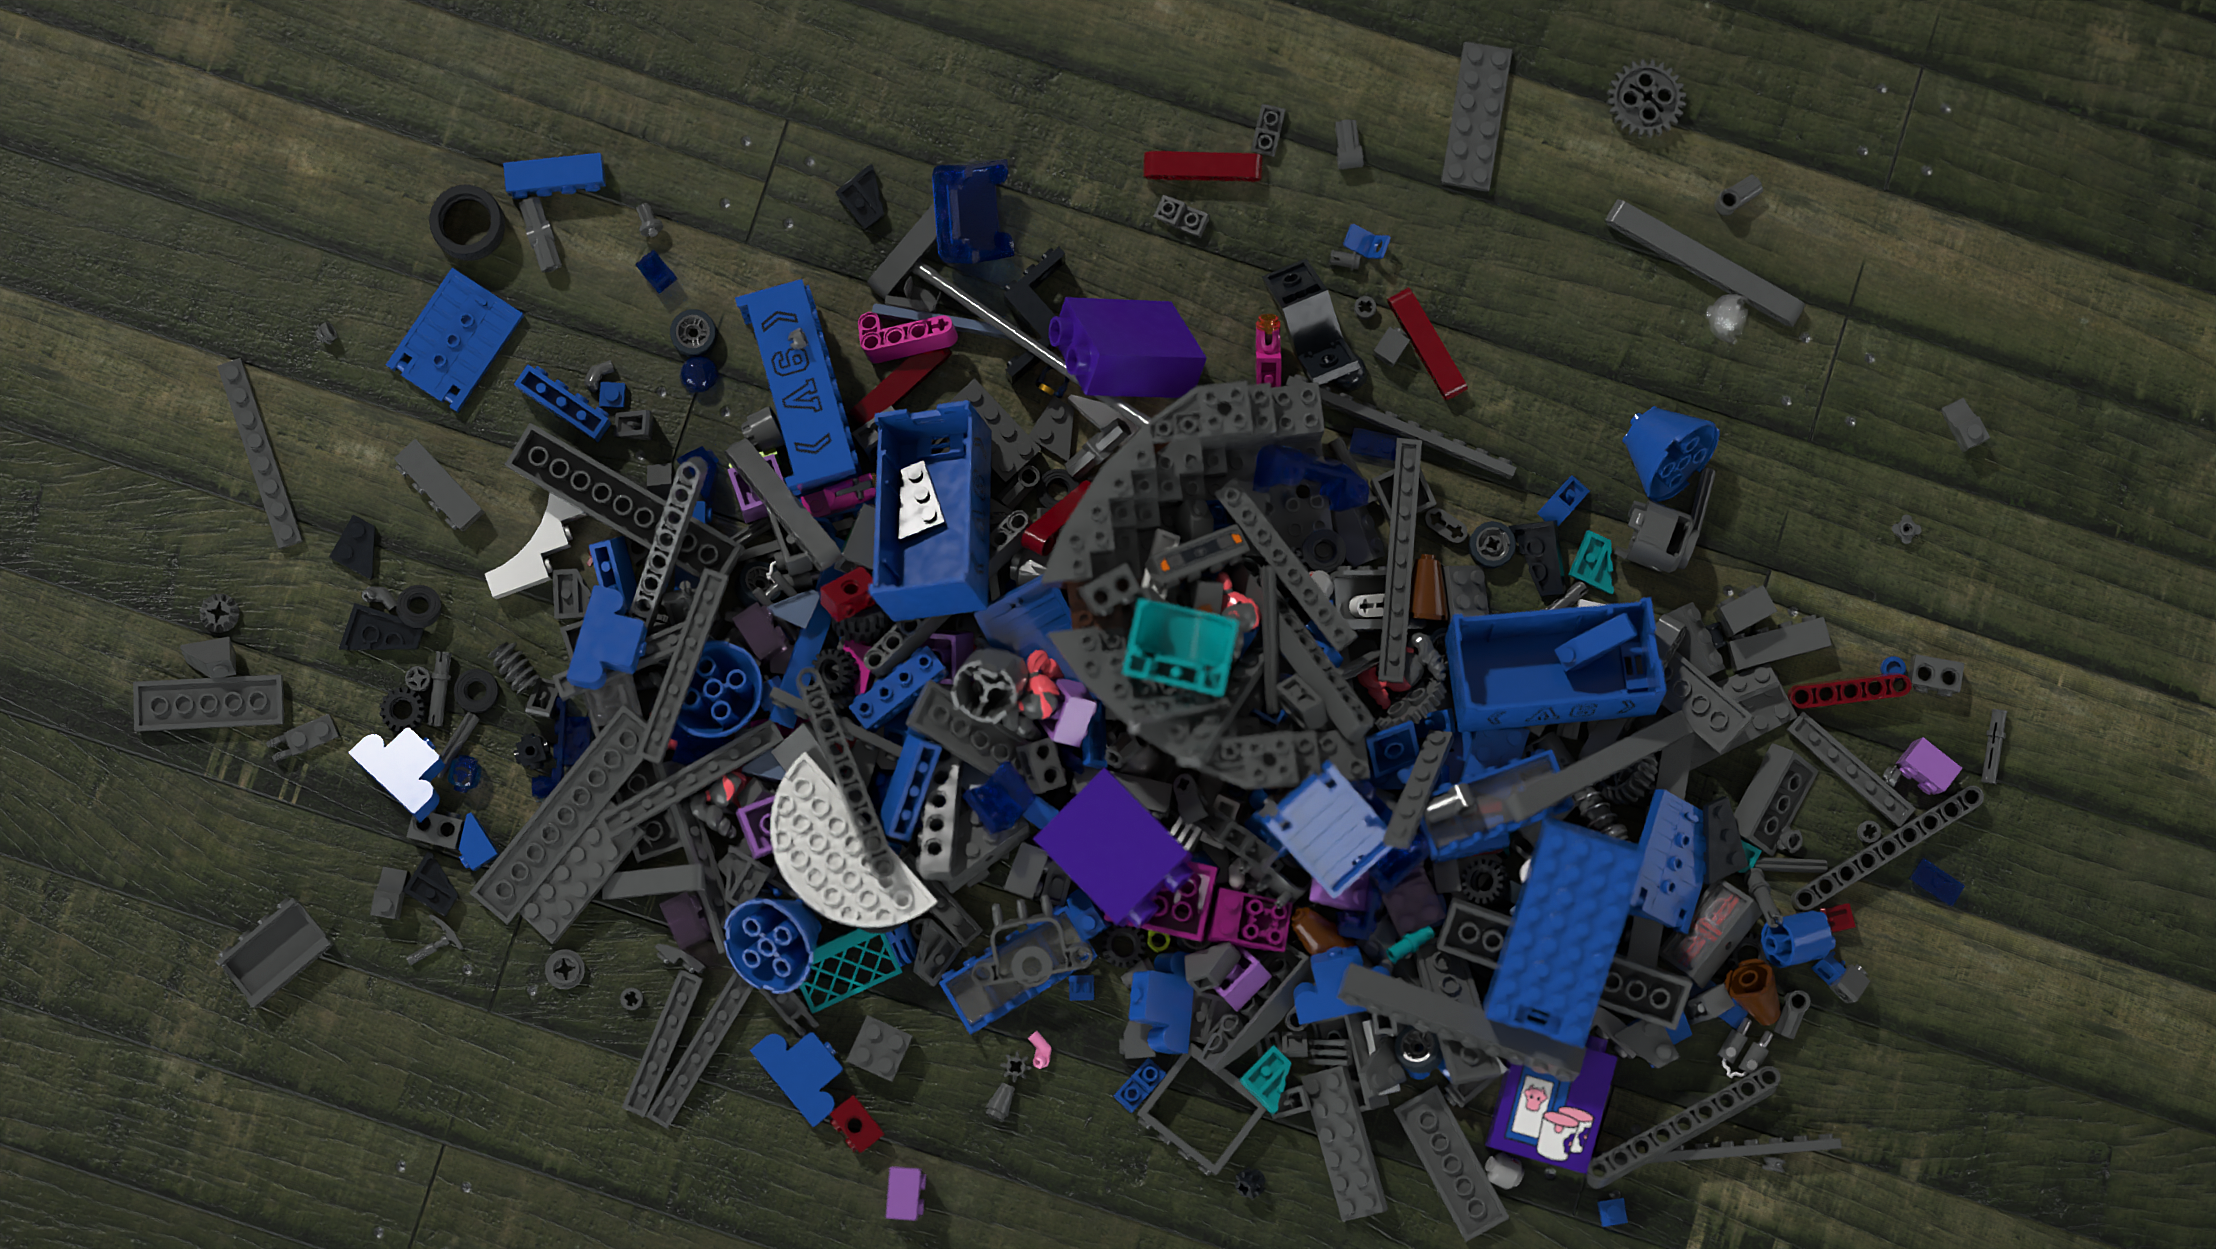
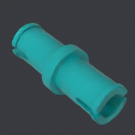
M1425 924L1412 934L1404 935L1400 942L1386 949V955L1389 960L1396 963L1407 954L1418 951L1419 946L1434 938L1435 935L1432 928Z

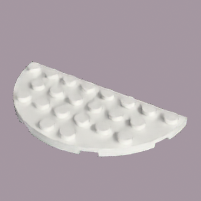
M804 752L789 768L780 783L772 806L770 835L775 860L784 879L794 893L809 907L823 916L839 923L858 927H884L899 924L915 918L935 905L938 901L890 847L889 849L895 861L894 872L884 879L873 876L838 788ZM859 814L858 823L861 826H869V823ZM869 837L867 839V845L870 849L877 850L879 848L880 842L876 837ZM879 860L876 867L880 873H887L889 871V864L886 861Z

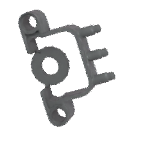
M1253 807L1250 808L1237 824L1248 830L1244 823L1256 810ZM1288 854L1281 858L1288 866L1302 869L1294 861L1293 855ZM1241 858L1242 864L1238 869L1241 874L1248 872L1259 882L1257 885L1258 890L1263 891L1267 889L1277 898L1275 904L1278 908L1286 905L1287 902L1294 904L1303 894L1310 898L1313 876L1308 870H1301L1300 873L1309 882L1305 887L1299 888L1293 885L1281 873H1278L1272 865L1264 874Z
M1047 894L1041 896L1043 914L1028 916L1024 899L1017 900L1019 918L1004 920L1000 904L996 903L992 905L995 925L991 933L993 957L982 959L975 963L972 970V979L979 986L1016 980L1026 986H1038L1049 979L1051 974L1088 967L1092 961L1093 950L1086 942L1066 944L1062 922L1053 914L1052 904ZM1050 921L1057 926L1062 954L1066 958L1065 964L1053 966L1050 954L1044 948L1037 945H1027L1015 953L1012 959L1013 973L1004 975L1000 973L998 969L1000 960L995 934L999 930ZM1078 950H1085L1089 956L1085 960H1078L1074 954ZM1036 957L1041 961L1042 968L1038 974L1029 975L1023 970L1022 963L1026 958ZM985 967L990 971V975L986 978H981L978 976L977 970Z

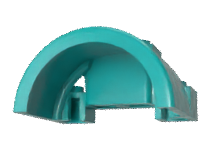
M1139 599L1122 674L1224 696L1229 674V663L1239 622L1235 619L1194 609ZM1145 652L1155 653V658L1147 657ZM1208 665L1214 668L1211 671H1206V666Z

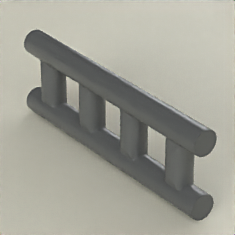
M775 571L771 575L775 583L768 590L763 592L758 587L752 592L766 610L767 606L774 604L771 599L781 590L788 598L798 594L779 571ZM769 612L796 643L801 627L797 626L795 628L791 622ZM829 629L821 650L827 644L834 649L840 642Z

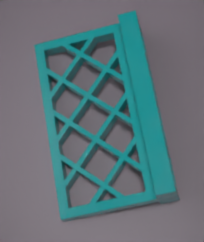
M854 927L816 945L811 969L817 970L813 983L804 981L799 985L812 1014L903 973L885 933L880 934L884 943L881 952L867 948L870 938L879 934L866 932L858 927ZM866 941L864 947L858 945L859 943ZM851 947L862 949L858 963L844 958L847 949ZM885 947L889 953V956L883 954ZM842 951H843V953H842V956H841V957H840V956H837V955H835V954H838V953H840V952H842ZM865 951L879 956L874 969L861 964ZM832 957L840 960L835 973L822 969L825 959ZM881 958L892 960L895 970L888 973L878 971ZM820 962L819 967L814 966V964ZM842 962L856 966L852 979L838 975ZM859 967L873 972L869 982L863 984L855 981ZM820 972L833 976L829 990L815 985ZM875 974L882 975V976H880V977L874 979ZM836 978L850 982L847 992L839 994L832 991ZM853 984L858 985V987L851 989ZM805 985L811 987L809 993H808V991H807ZM814 988L827 993L825 1001L817 1006H814L811 999ZM830 994L836 996V997H834V998L828 1000L829 997H830Z

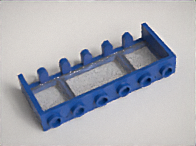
M1542 748L1530 753L1531 757L1522 760L1521 757L1509 760L1507 766L1498 768V765L1485 769V774L1476 777L1474 774H1470L1461 778V782L1457 784L1467 783L1477 804L1476 811L1469 815H1454L1431 824L1425 809L1418 826L1429 851L1431 861L1543 820L1544 815L1553 817L1570 811L1574 806L1571 797L1516 823L1504 803L1512 795L1560 771L1552 749L1545 751ZM1451 782L1438 786V791L1432 792L1429 800L1447 794L1449 789L1457 784L1452 785Z
M1061 905L1052 908L1053 914L1062 922L1066 944L1086 942L1090 945L1089 941L1084 939L1074 923L1067 905L1063 908ZM1050 921L1027 924L1028 929L1019 933L1017 930L1005 937L1007 942L1000 946L997 945L1000 960L998 969L1002 975L1013 973L1012 959L1020 948L1027 945H1037L1044 948L1050 954L1053 966L1065 964L1066 958L1062 954L1057 926ZM990 946L984 950L985 955L977 959L976 956H973L963 963L964 968L956 972L955 969H952L943 974V980L939 984L967 1031L972 1035L1079 969L1051 974L1049 979L1038 986H1026L1018 980L979 986L972 979V970L977 961L993 957ZM1078 950L1074 954L1078 960H1085L1089 956L1085 950ZM1094 950L1091 962L1098 959V956L1096 955ZM1028 957L1023 961L1022 967L1027 974L1035 975L1041 971L1042 964L1038 958ZM981 967L977 970V974L981 978H986L990 975V971L985 967Z

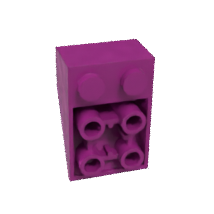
M1219 888L1214 892L1206 941L1216 943L1230 941L1233 946L1284 952L1292 903L1287 902L1286 905L1278 908L1275 904L1276 899Z

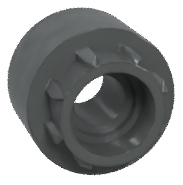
M770 406L748 415V421L742 423L741 429L744 437L750 441L758 452L763 451L764 453L786 444L780 422Z

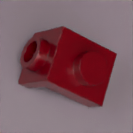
M1850 903L1820 909V912H1824L1827 916L1831 933L1856 928Z

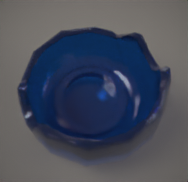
M695 356L686 360L681 366L679 378L681 385L687 391L703 393L716 384L718 371L715 363L710 358Z

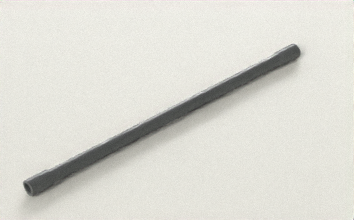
M921 260L916 262L912 269L914 274L940 289L1080 386L1076 377L1067 372L1065 360L949 282ZM1095 396L1133 422L1139 429L1151 419L1117 396Z

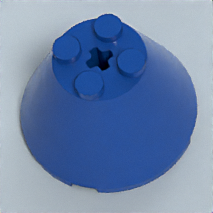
M1653 406L1644 414L1637 413L1631 419L1630 424L1632 426L1622 442L1628 449L1647 497L1652 501L1662 502L1686 488L1690 484L1686 480L1696 470L1700 473L1704 469L1717 447L1720 431L1712 421Z
M707 641L676 723L687 732L705 738L726 736L747 724L757 711L763 693L761 671L752 656L743 648L729 642Z
M773 899L748 900L738 905L726 920L724 927L727 939L724 941L726 953L735 970L749 984L758 989L772 990V993H786L801 985L809 975L818 934L821 931V924L812 910L801 899L795 901Z

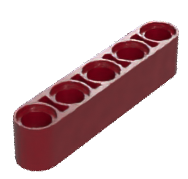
M1144 152L1143 177L1151 180L1256 182L1262 180V155L1257 153Z
M1407 287L1389 297L1387 302L1403 331L1408 335L1407 338L1410 340L1411 345L1444 400L1448 401L1468 390L1464 378L1412 290Z
M946 347L911 355L850 410L848 416L861 427L873 419L875 413H881L890 406L894 408L939 368L953 352Z
M1088 480L1082 482L1029 526L1022 536V547L1042 556H1046L1053 551L1063 527L1092 482Z
M1888 673L1797 684L1789 689L1787 697L1790 703L1798 708L1901 697L1908 694L1911 690V681L1903 674ZM1897 678H1901L1903 680V687L1895 691L1893 689V682ZM1877 681L1879 684L1878 691L1870 694L1868 690L1869 684ZM1853 684L1855 688L1853 695L1846 697L1844 695L1845 686ZM1828 687L1830 689V696L1825 700H1821L1819 696L1820 690ZM1804 690L1806 693L1805 700L1797 703L1795 701L1796 692Z

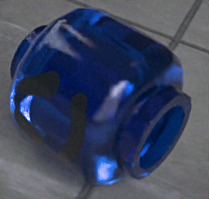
M459 755V758L451 761L447 781L454 785L453 790L468 793V789L478 787L482 766L478 763L477 758Z

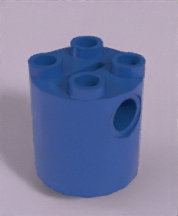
M1807 911L1784 916L1781 924L1776 918L1779 926L1770 927L1765 923L1761 934L1762 948L1767 959L1779 968L1823 959L1829 954L1830 950L1835 948V939L1831 934L1827 916L1824 912Z

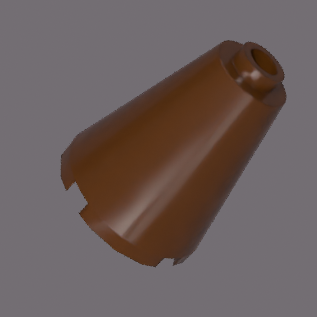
M1421 554V559H1415L1411 575L1408 618L1448 620L1449 615L1440 560H1435L1436 555Z
M1308 907L1297 909L1291 916V926L1310 956L1327 952L1328 949L1333 947H1341L1343 949L1358 945L1356 943L1357 937L1352 932Z
M1761 959L1742 961L1738 964L1739 968L1734 972L1731 970L1726 977L1725 988L1728 994L1760 1024L1771 1025L1777 1022L1781 1016V1009L1772 968Z

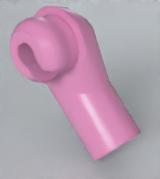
M1036 1031L1028 1040L1036 1048L1033 1065L1038 1069L1047 1067L1050 1062L1051 1046Z

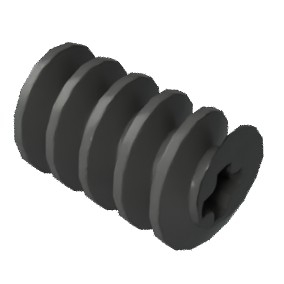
M505 642L496 647L488 657L490 659L496 658L493 662L494 666H501L499 673L501 675L507 674L504 680L507 683L513 682L510 688L511 690H518L516 696H519L534 686L540 675L531 676L534 667H525L529 661L528 658L519 659L523 653L522 650L513 651L517 646L516 642L512 644Z

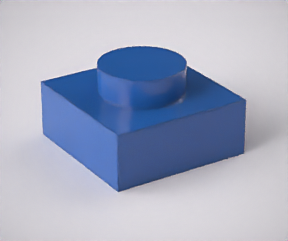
M601 382L599 407L624 409L626 384Z
M1624 1198L1598 1201L1602 1227L1628 1223Z

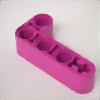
M864 313L858 320L860 345L871 363H881L950 347L958 340V333L952 320L945 315L885 329L876 313Z

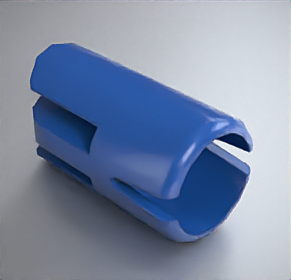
M907 921L896 930L885 933L899 967L913 962L914 958L916 959L918 946Z

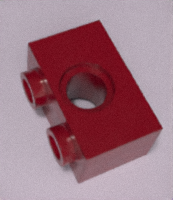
M861 566L820 587L821 605L837 622L853 616L866 607L874 605L876 601L869 594V584H873V577Z
M855 1095L851 1096L830 1113L832 1116L831 1124L838 1132L843 1130L848 1138L845 1142L853 1152L858 1150L862 1153L885 1135ZM853 1118H857L862 1122V1129L858 1133H854L849 1129V1122Z

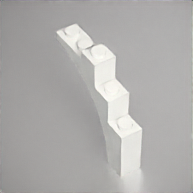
M549 493L548 506L542 522L532 539L508 562L485 573L492 597L497 600L552 580L550 573L553 572V568L549 558L544 559V557L570 548L569 540H572L573 537L569 526L564 527V524L588 516V514Z

